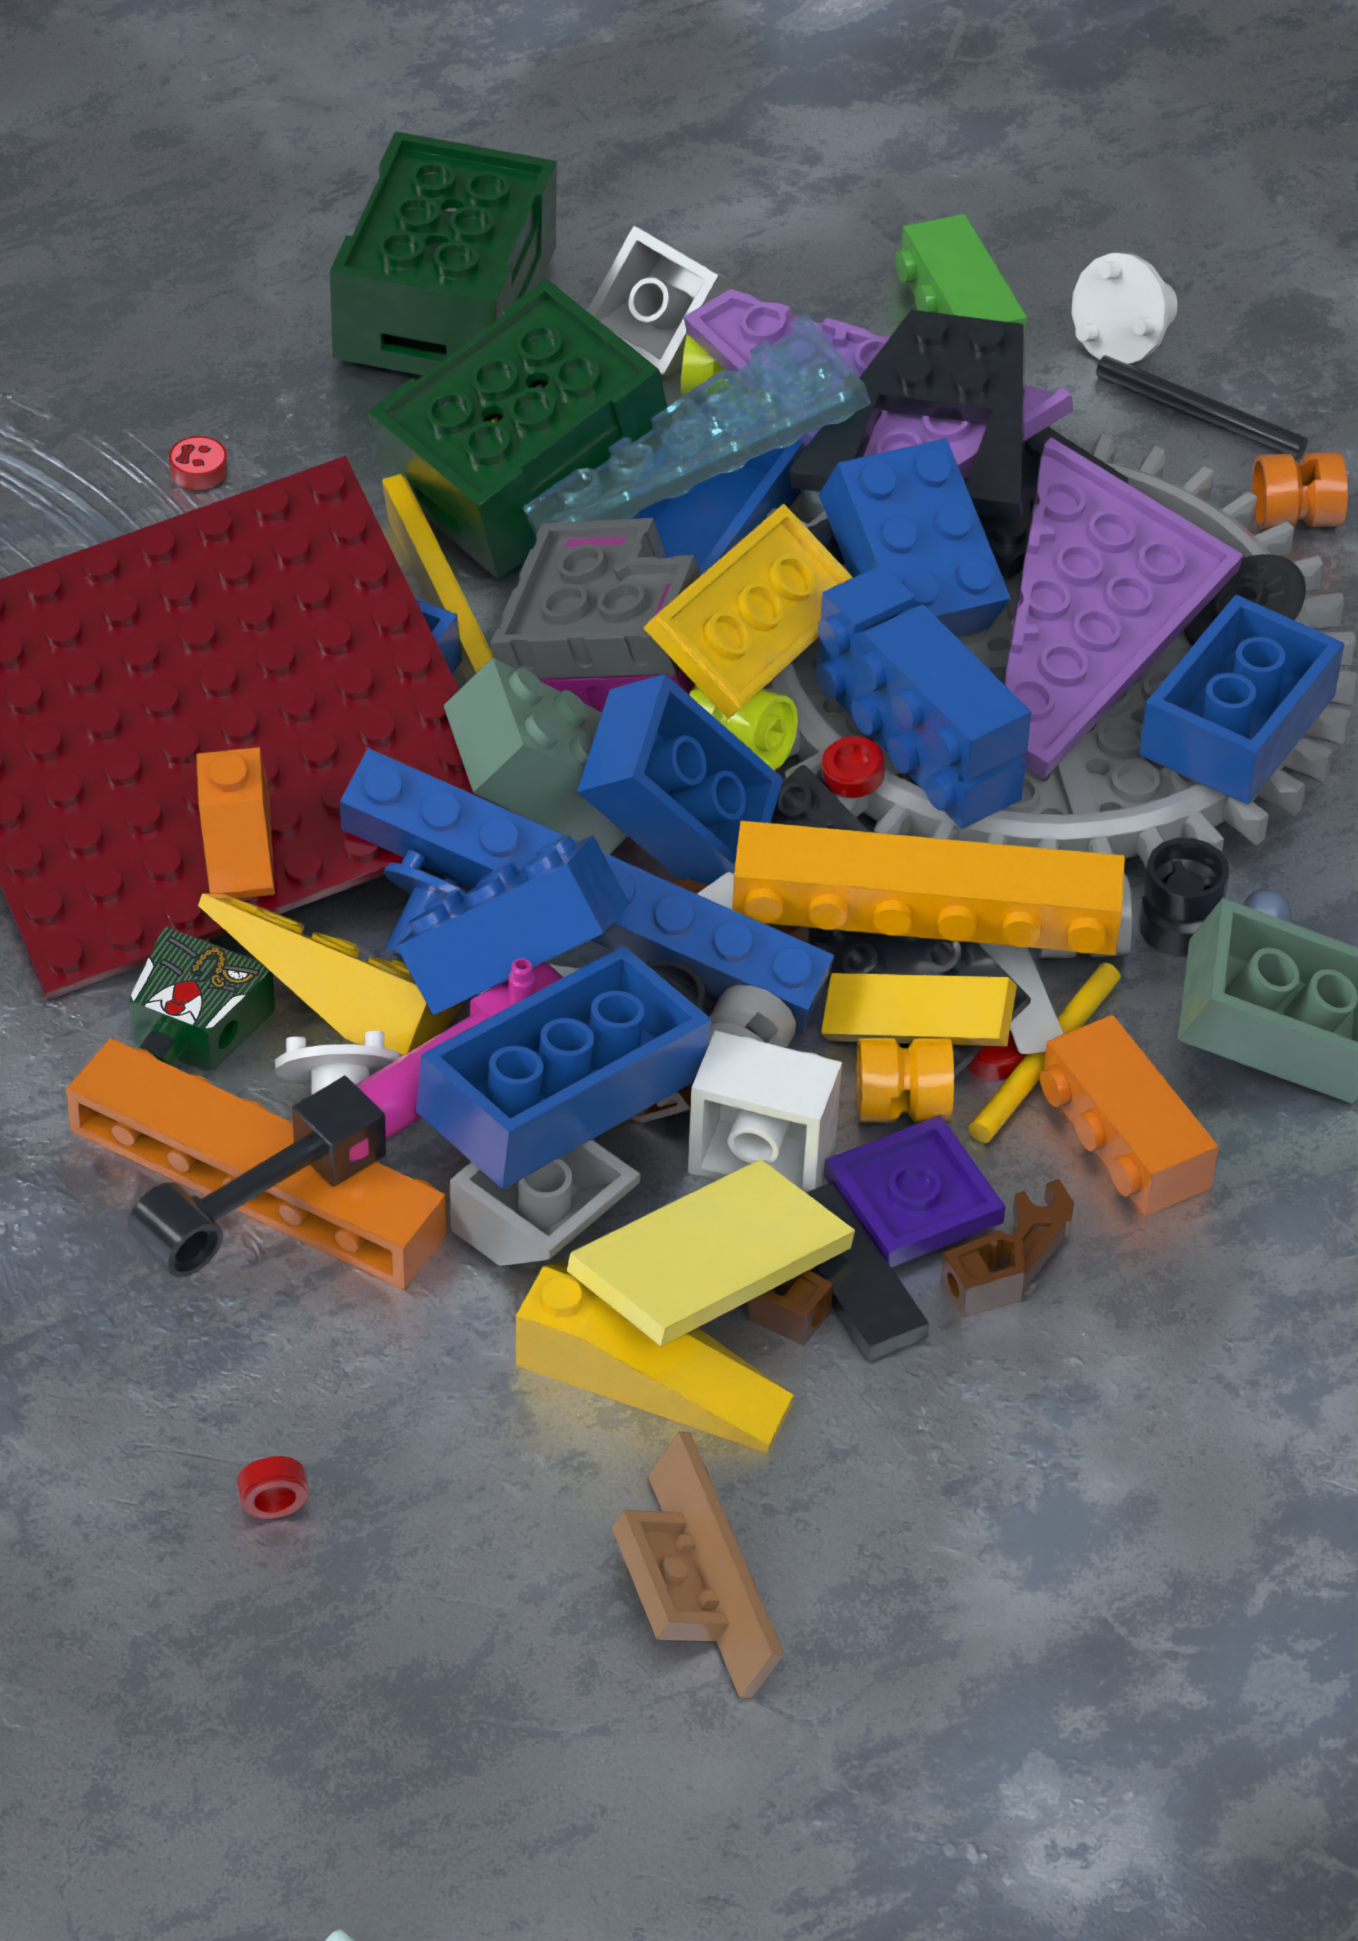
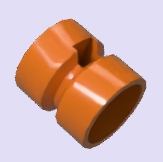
M1340 452L1306 453L1301 462H1296L1292 454L1257 455L1252 471V493L1257 496L1254 518L1258 529L1268 530L1286 521L1295 527L1298 520H1303L1308 528L1343 526L1347 512L1348 487L1346 467L1342 454Z

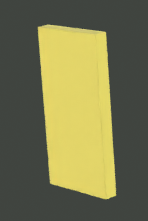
M759 1159L571 1252L567 1272L658 1345L663 1346L850 1249L855 1230L765 1161Z

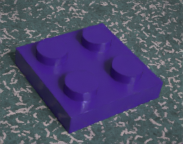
M941 1115L825 1159L824 1177L828 1183H834L891 1268L1004 1223L1005 1204Z

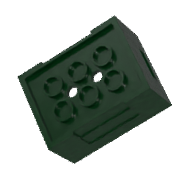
M395 131L379 164V179L353 235H346L330 269L332 358L351 363L425 375L503 317L502 311L542 282L556 249L557 161ZM449 208H456V209H457V210H455L454 212L446 211V209H449ZM433 243H441L436 249L428 247ZM384 334L446 345L447 355L384 343Z
M548 279L539 283L502 311L503 317L417 381L411 378L367 411L386 477L398 474L406 477L424 516L498 580L526 560L530 549H533L536 544V535L541 523L577 521L656 461L674 438L660 370Z

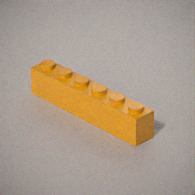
M741 821L734 870L732 910L763 924L1116 955L1122 915L1125 855Z

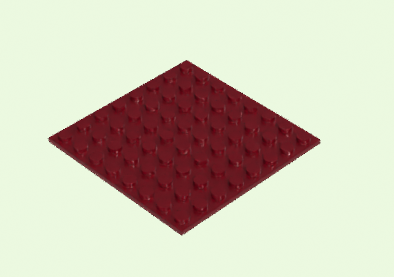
M346 456L0 579V886L47 1001L146 964L165 926L203 941H209L228 933L198 906L202 893L210 894L199 811L196 754L260 747L270 794L275 895L239 899L277 914L383 876V871L389 862L402 863L404 857L341 829L340 800L368 748L489 801L473 793L443 706L459 691V688Z

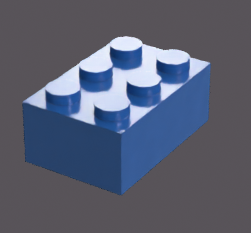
M944 438L839 462L819 493V497L849 574L854 578L883 564L915 596V606L887 618L886 621L923 604L956 637L989 629L1011 598L948 439Z
M1235 595L1147 700L1139 755L1249 805L1335 697L1345 643Z
M662 674L609 690L577 793L678 879L691 878L695 882L712 884L727 872L734 874L740 822H771L783 778L670 677Z
M570 835L559 838L536 852L537 857L521 867L522 870L518 871L514 862L506 864L481 878V885L467 892L465 898L461 896L458 889L451 891L424 907L425 912L409 921L412 931L396 947L433 1015L508 980L511 973V965L517 959H527L532 963L533 968L603 934L628 906L629 901L594 835L576 844Z

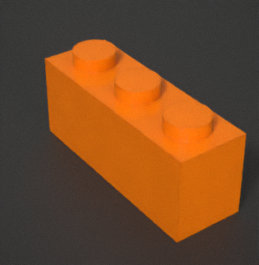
M1113 1014L1047 1041L1044 1067L1040 1073V1084L1046 1099L1052 1106L1062 1109L1075 1126L1076 1134L1083 1147L1097 1154L1108 1168L1113 1184L1119 1193L1125 1197L1129 1196L1145 1217L1212 1189L1219 1146Z

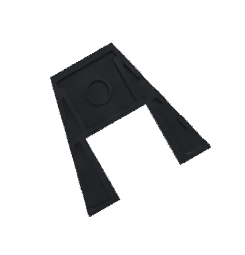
M911 309L791 466L789 471L791 487L821 492L839 462L864 457L881 410L987 424L965 484L975 510L979 515L1022 520V485L1024 474L1023 407L1026 347L1024 324Z

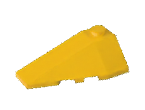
M202 893L198 906L338 1033L345 1039L358 1045H365V1032L382 1031L384 1032V1047L395 1050L404 1056L443 1033L466 1001L464 1000L433 1015L405 962L395 958L392 961L373 956H370L368 961L359 958L361 950L357 948L356 943L318 932H313L311 938L302 934L305 927L303 924L226 894Z
M569 1260L542 1267L516 1314V1366L767 1454L769 1453L793 1404L794 1395L699 1328L663 1346L658 1345L567 1272Z

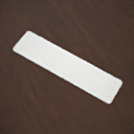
M979 943L1031 998L1030 1004L1011 1022L1010 1031L1018 1051L1022 1054L1045 1052L1047 1041L1064 1034L1028 947Z

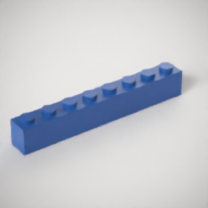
M369 748L340 800L341 829L402 857H405L408 849L413 850L425 857L422 866L471 888H475L481 878L506 864L514 862L518 871L522 870L521 867L537 857L536 852L539 849L565 836ZM603 853L629 904L603 934L590 941L612 951L624 945L644 963L654 960H671L689 966L700 976L705 992L717 998L726 989L736 985H752L767 990L780 998L791 1010L796 1021L795 1032L804 1035L829 982L834 960L833 954Z

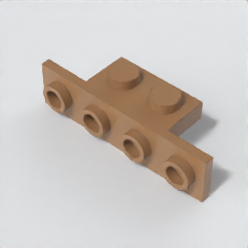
M678 1432L648 1475L662 1512L623 1510L612 1526V1531L656 1639L716 1641L739 1698L752 1699L782 1659L784 1652L690 1432Z

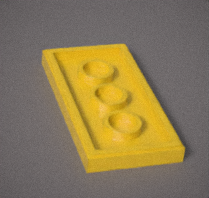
M783 504L656 614L643 629L729 720L819 637L818 623L821 618L822 592L853 577L792 511Z

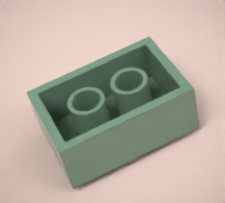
M495 658L487 662L443 705L474 794L565 836L570 835L576 841L580 842L594 835L602 852L608 855L629 837L577 793L602 712L584 704L571 691L563 690L560 692L540 682L529 670L525 668L515 669Z
M1222 898L1189 939L1178 1041L1353 1104L1358 1099V947Z

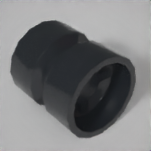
M1175 838L1162 842L1152 850L1147 861L1144 882L1145 896L1142 897L1139 927L1140 933L1147 944L1157 951L1174 957H1187L1189 939L1220 900L1226 897L1229 866L1228 861L1219 849L1208 842L1195 838Z

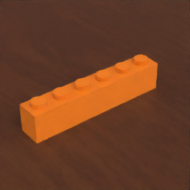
M110 1038L66 1088L71 1132L205 1196L294 1143L293 1122L269 1112L265 1107L253 1100H243L213 1086L200 1075L188 1074L158 1060L153 1054L144 1049H134L113 1038ZM378 1161L337 1186H331L311 1165H308L235 1209L403 1290L406 1289L446 1237V1194L436 1190L430 1183L422 1179H412L380 1164Z

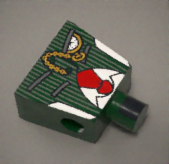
M165 926L130 997L129 1011L132 1039L139 1045L138 1048L150 1052L158 1060L174 1066L178 1060L203 1071L216 1070L274 1012L273 973L259 961Z

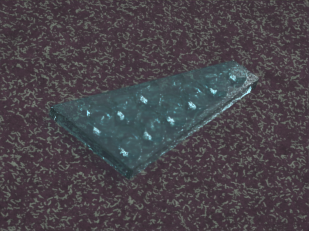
M805 312L790 323L793 330L792 334L774 346L771 341L764 340L750 350L752 357L750 363L737 372L729 370L719 371L651 418L653 430L634 443L628 437L622 438L608 448L611 454L608 461L595 470L588 468L577 469L525 505L523 510L535 535H537L541 523L631 519L639 510L665 498H675L684 495L694 485L720 473L734 472L743 467L748 460L772 449L791 446L801 436L827 424H837L849 419L855 411L871 405L865 384Z

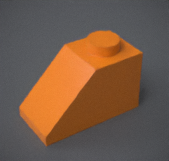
M260 747L196 754L199 811L210 894H226L237 899L275 895L270 794Z

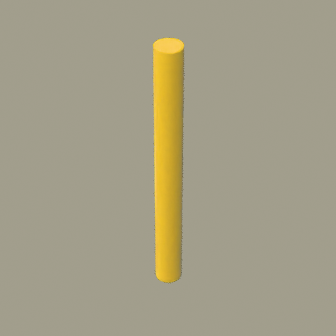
M1101 963L1059 1014L1057 1020L1063 1034L1083 1027L1120 981V973L1113 965ZM1045 1052L1028 1053L969 1125V1132L973 1138L982 1143L991 1141L1040 1080V1073L1044 1067Z

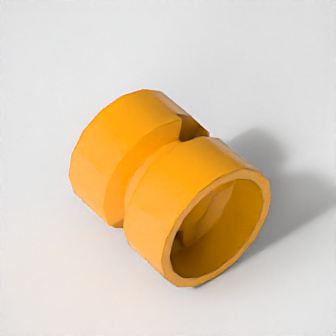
M859 1038L856 1059V1102L859 1123H895L901 1113H908L914 1123H920L941 1115L946 1123H951L954 1101V1060L950 1038H914L908 1048H901L895 1038Z

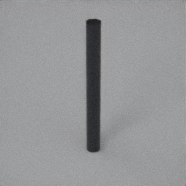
M1104 355L1098 363L1096 375L1285 454H1292L1297 459H1300L1306 450L1308 438L1110 356Z

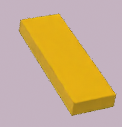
M831 973L821 1034L829 1041L858 1042L859 1038H895L897 1043H912L914 1038H950L952 1045L1007 1046L1017 985L1009 977Z

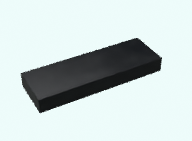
M831 1182L805 1192L855 1230L850 1249L810 1269V1271L833 1283L831 1306L867 1360L871 1361L928 1338L929 1322L834 1183Z

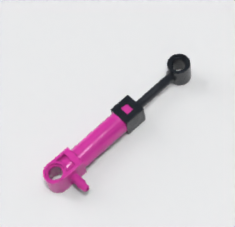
M527 959L515 960L511 965V973L508 980L493 986L470 1000V1016L356 1085L344 1075L292 1107L294 1143L201 1199L195 1195L191 1197L180 1185L174 1182L163 1183L152 1188L134 1205L129 1215L128 1228L130 1233L171 1275L178 1278L187 1277L198 1272L212 1260L222 1244L223 1231L216 1222L218 1219L308 1165H311L331 1186H337L385 1157L386 1139L422 1118L416 1112L422 1053L564 977L546 961L532 968V963Z

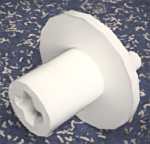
M1114 252L1094 259L1080 274L1073 291L1072 318L1076 329V338L1083 343L1090 354L1098 359L1107 355L1129 365L1144 360L1161 344L1168 326L1174 321L1178 307L1176 294L1171 286L1162 280L1152 264L1136 254Z
M382 1031L365 1032V1045L338 1044L306 1047V1038L289 1037L286 1038V1053L275 1059L276 1075L286 1081L311 1085L312 1094L344 1075L356 1085L403 1055L395 1050L384 1047V1032Z

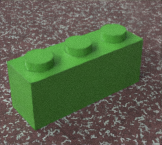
M965 213L903 226L901 250L895 253V267L900 281L903 284L908 283L914 293L916 306L919 311L1024 324L1026 334V314Z

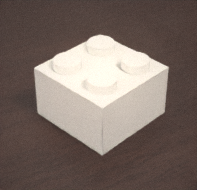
M714 1031L691 1090L688 1173L719 1180L762 1159L804 1192L821 1187L824 1179L825 1159L832 1157L836 1147L842 1062L824 1058L814 1053H804L760 1042L750 1037H740Z

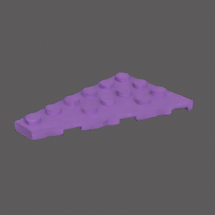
M733 289L727 290L684 316L686 333L806 447L890 338V336H876L867 329L827 317L822 324L792 315L790 306L776 302H761L753 295ZM1025 384L1023 442L1073 411L1072 394L1069 391L1059 387L1057 392L1053 393ZM881 410L864 457L947 438L964 479L969 476L987 424Z
M1052 437L1045 443L1040 459L1003 683L1032 711L1028 749L1021 756L1026 760L1025 768L1043 779L1049 775L1239 571L1244 556L1234 548Z

